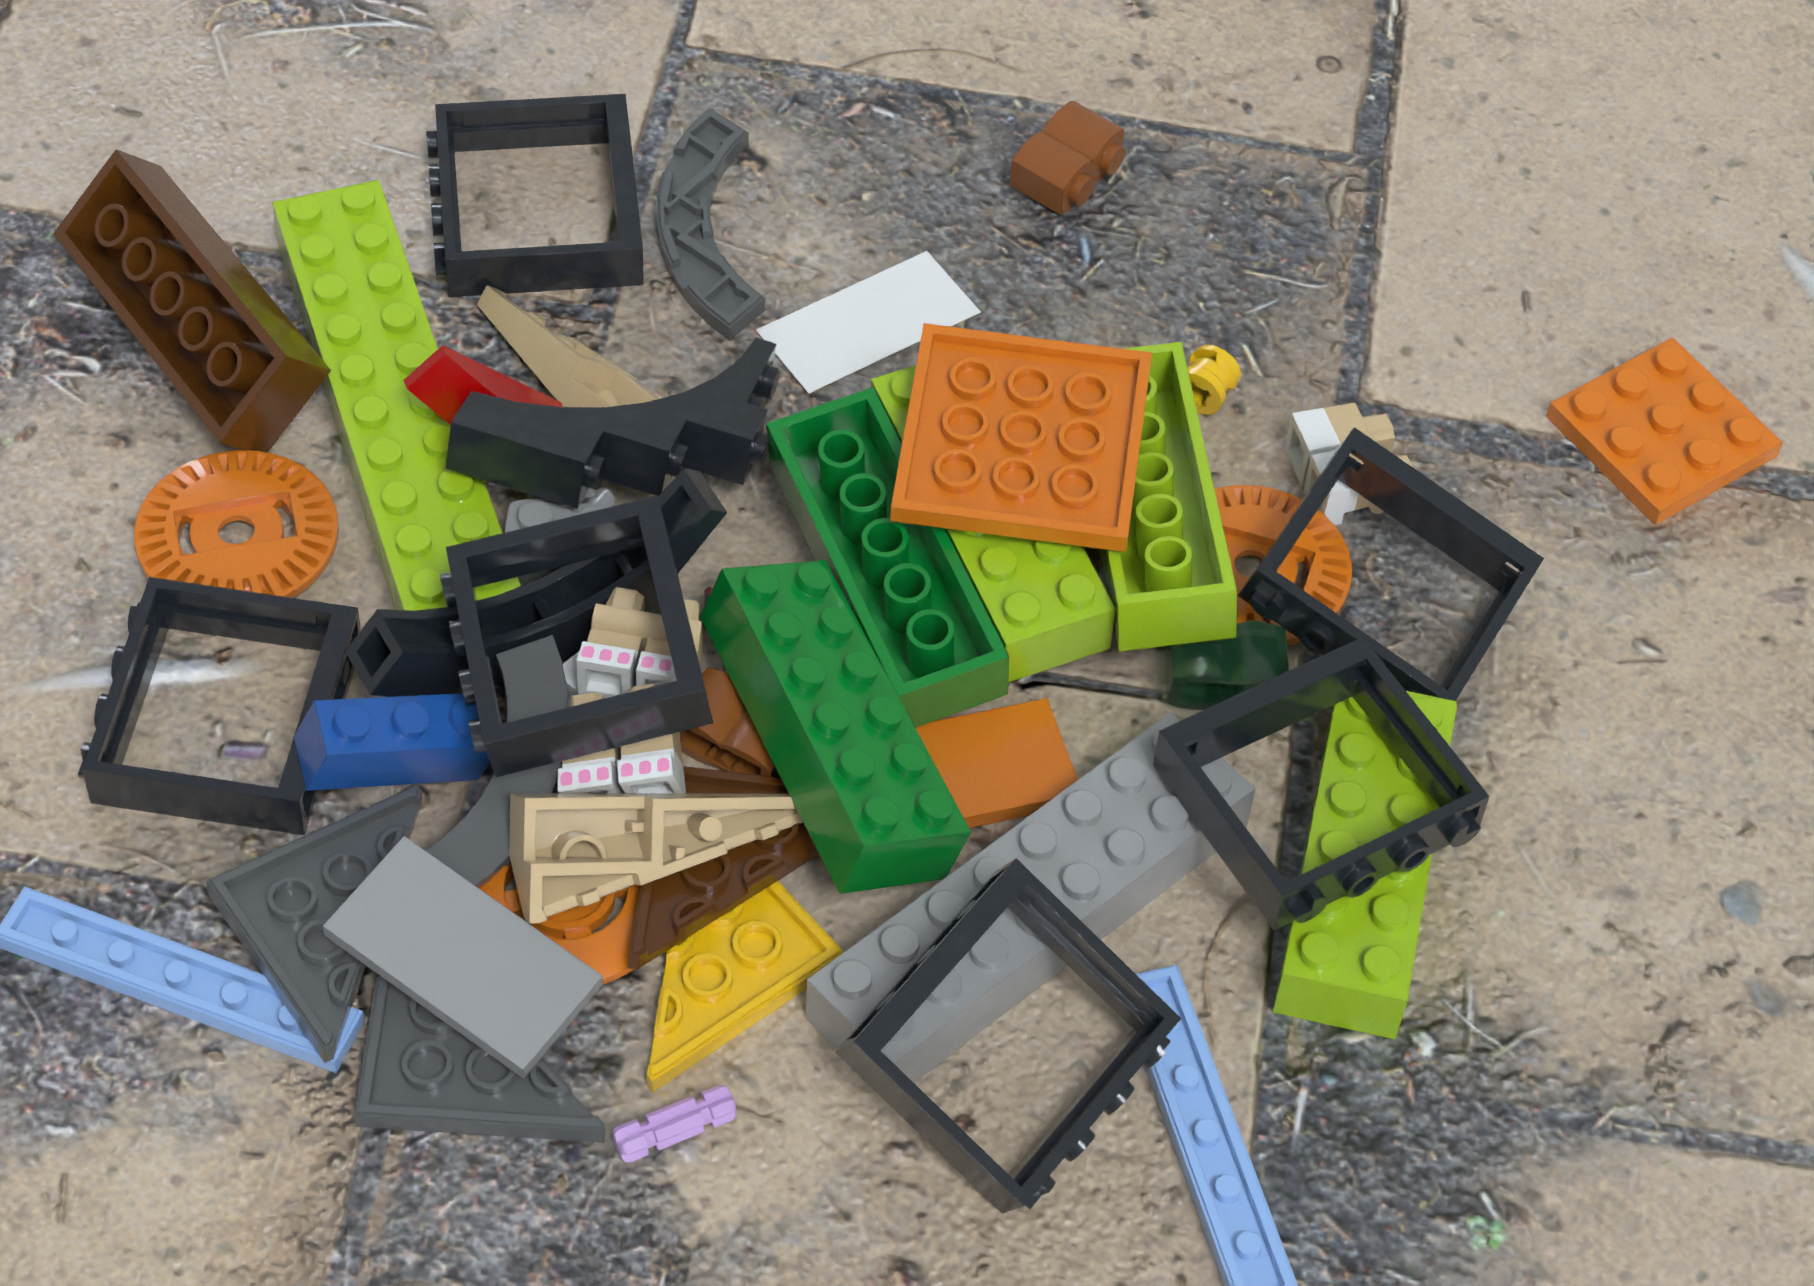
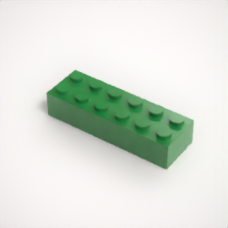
M874 387L766 423L769 464L816 561L826 560L915 728L1008 695L1009 655L945 528L890 521L891 504L902 443Z
M826 560L722 568L700 618L839 894L943 880L946 878L969 838L971 831Z

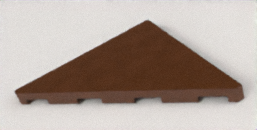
M683 766L686 793L789 794L780 777ZM796 823L790 828L779 831V835L765 840H754L727 850L725 855L640 885L628 968L639 969L820 855L804 823Z

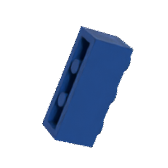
M463 693L315 700L294 735L306 791L479 780L489 765L490 759L487 751L476 754L469 730L468 721L479 718L477 706H467Z

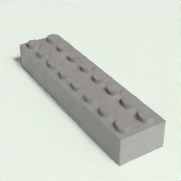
M1171 712L808 978L805 1015L807 1021L837 1050L996 870L1016 858L1102 940L1216 852L1153 767L1159 730L1180 720ZM1223 758L1202 766V770L1247 828L1256 788ZM1007 907L885 1045L881 1052L915 1083L1068 965Z

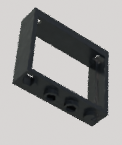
M626 94L435 104L437 131H426L428 159L439 158V164L428 165L431 197L441 196L442 202L431 204L433 236L444 235V243L433 244L436 276L447 275L448 297L482 295L487 285L499 289L505 294L644 285L643 243ZM607 143L617 242L462 251L455 152Z
M1354 427L1332 455L1237 596L1250 604L1261 617L1273 620L1299 638L1301 643L1314 653L1324 655L1363 637L1405 691L1456 701L1544 558ZM1351 453L1364 463H1359L1357 460L1349 456V454ZM1337 480H1340L1497 589L1439 683L1430 679L1277 572V569ZM1506 562L1510 563V564L1513 565L1515 568H1517L1518 571H1515L1514 569H1512L1510 566H1508V565L1505 564V563H1506Z
M658 495L446 547L450 571L441 573L440 579L448 608L457 607L459 613L458 620L449 622L450 631L457 656L467 655L469 668L459 670V678L467 706L476 705L479 716L478 719L468 721L469 730L476 754L487 751L496 777L714 723ZM645 546L677 681L502 724L475 587Z
M149 577L141 601L138 602L137 606L130 607L128 616L129 636L125 646H117L111 665L113 681L109 693H101L97 700L94 714L96 730L91 743L84 742L80 749L83 761L78 777L85 780L90 804L305 836L318 790L306 791L294 738L278 788L122 764L169 629L320 651L296 728L297 732L313 701L346 699L355 668L345 650L361 631L358 607Z
M1363 637L1159 730L1153 767L1274 930L1295 920L1298 923L1307 922L1321 913L1326 905L1346 895L1351 898L1358 897L1370 890L1379 879L1397 870L1409 872L1421 865L1430 854L1448 845L1459 847L1466 844L1480 831L1482 818L1490 797ZM1353 697L1440 808L1286 882L1201 767Z
M1016 858L996 870L838 1047L835 1053L1003 1214L1024 1206L1031 1209L1042 1195L1052 1190L1056 1181L1050 1176L1064 1158L1071 1162L1089 1146L1096 1135L1090 1127L1103 1111L1107 1115L1114 1113L1130 1097L1135 1087L1129 1080L1143 1065L1146 1069H1149L1166 1054L1164 1049L1171 1042L1166 1036L1181 1020V1017ZM1007 907L1133 1028L1010 1175L881 1052L885 1045Z

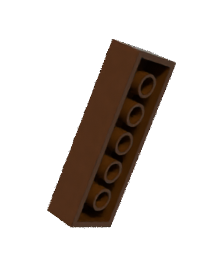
M116 149L53 233L219 443L246 451L253 450L268 453L331 372V369L162 166Z

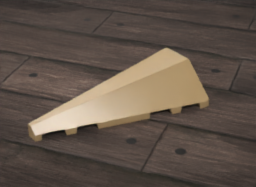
M488 285L484 289L477 306L555 399L562 403L563 407H612L659 399L638 383L637 378L574 337L553 334L545 327L546 319L534 312L526 313L509 300L501 290Z
M510 793L509 857L524 920L529 924L544 922L547 920V917L573 907L587 906L598 902L600 897L627 887L644 885L725 855L727 850L754 840H765L779 835V831L790 828L796 823H803L789 794Z

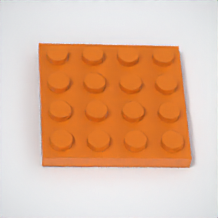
M924 323L893 492L890 521L1126 552L1152 352Z

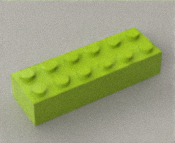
M1182 342L1122 348L1152 352L1126 552L1100 549L1108 595L1116 608L1114 628L1119 652L1236 638L1237 588Z
M916 365L871 379V388L874 387L901 443L903 442ZM945 528L1009 655V682L1111 648L1116 608L1083 546Z
M1406 691L1450 746L1458 702ZM1353 697L1341 701L1332 707L1299 876L1440 808ZM1432 854L1421 865L1409 872L1397 870L1379 879L1370 890L1358 897L1351 898L1346 895L1326 905L1321 913L1307 922L1298 923L1296 920L1291 922L1273 1013L1395 1040L1408 1001Z

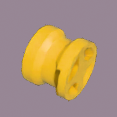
M1199 346L1188 360L1187 368L1197 413L1203 415L1215 414L1226 400V391L1234 389L1241 379L1242 373L1237 361L1227 351L1217 346Z

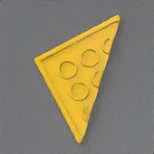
M779 881L667 950L663 983L660 990L654 1027L652 1051L647 1070V1087L652 1093L805 991L808 978L844 953Z

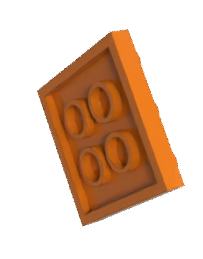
M1673 337L1550 402L1546 415L1654 525L1776 458L1783 444L1771 430Z

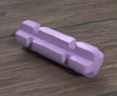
M719 1084L701 1091V1099L695 1101L693 1096H689L645 1114V1122L639 1124L637 1119H633L616 1126L612 1133L613 1143L618 1155L624 1162L630 1163L649 1155L648 1148L654 1146L659 1151L705 1132L704 1125L708 1123L715 1128L734 1120L736 1117V1104L731 1092L726 1085Z

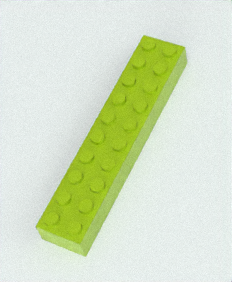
M374 180L273 201L272 205L280 254L309 344L331 369V372L322 384L395 610L417 611L448 607L440 579L441 573L450 571L446 547L501 534L502 530L484 480L445 469L451 425L406 389L404 379L429 358L438 347L380 181ZM518 577L475 587L477 600L500 595L521 585Z

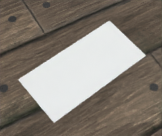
M925 251L758 328L756 331L763 340L777 344L775 354L809 394L920 342L924 323L951 327L981 313V311L928 251Z

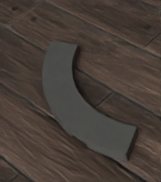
M708 108L678 140L674 147V155L669 161L665 172L662 173L657 195V234L660 251L667 271L678 291L691 308L709 326L730 341L765 311L766 298L750 287L735 272L725 256L720 255L713 238L710 217L713 196L726 169L749 146V132L711 108Z
M553 635L496 654L497 667L504 684L507 700V722L568 708V690L563 664ZM562 761L496 777L494 773L480 799L469 813L447 835L425 851L480 888L504 866L508 867L511 864L509 857L510 793H555L558 787V769L562 768Z

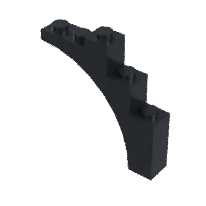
M755 338L741 358L717 377L685 392L644 403L612 407H556L515 402L471 391L451 422L445 469L576 509L579 508L589 488L598 490L603 479L658 496L668 486L672 476L676 477L684 468L744 485L753 465L762 467L768 454L767 433L763 432L768 409L764 407L766 399L771 400L773 398L780 377L781 368L773 366L777 344Z
M685 468L658 496L677 573L681 571L727 514V511L702 473ZM645 546L568 564L528 584L500 595L477 600L494 686L501 678L496 662V654L553 635L562 664L580 650L582 642H586L588 639L595 604L606 605L616 587L637 590L645 597L644 612L661 614ZM457 607L417 611L377 609L345 650L370 695L398 697L460 694L463 691L459 670L469 668L467 655L457 656L450 631L449 622L459 619Z

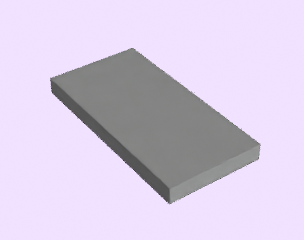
M405 836L323 925L325 937L523 1079L603 985V976Z

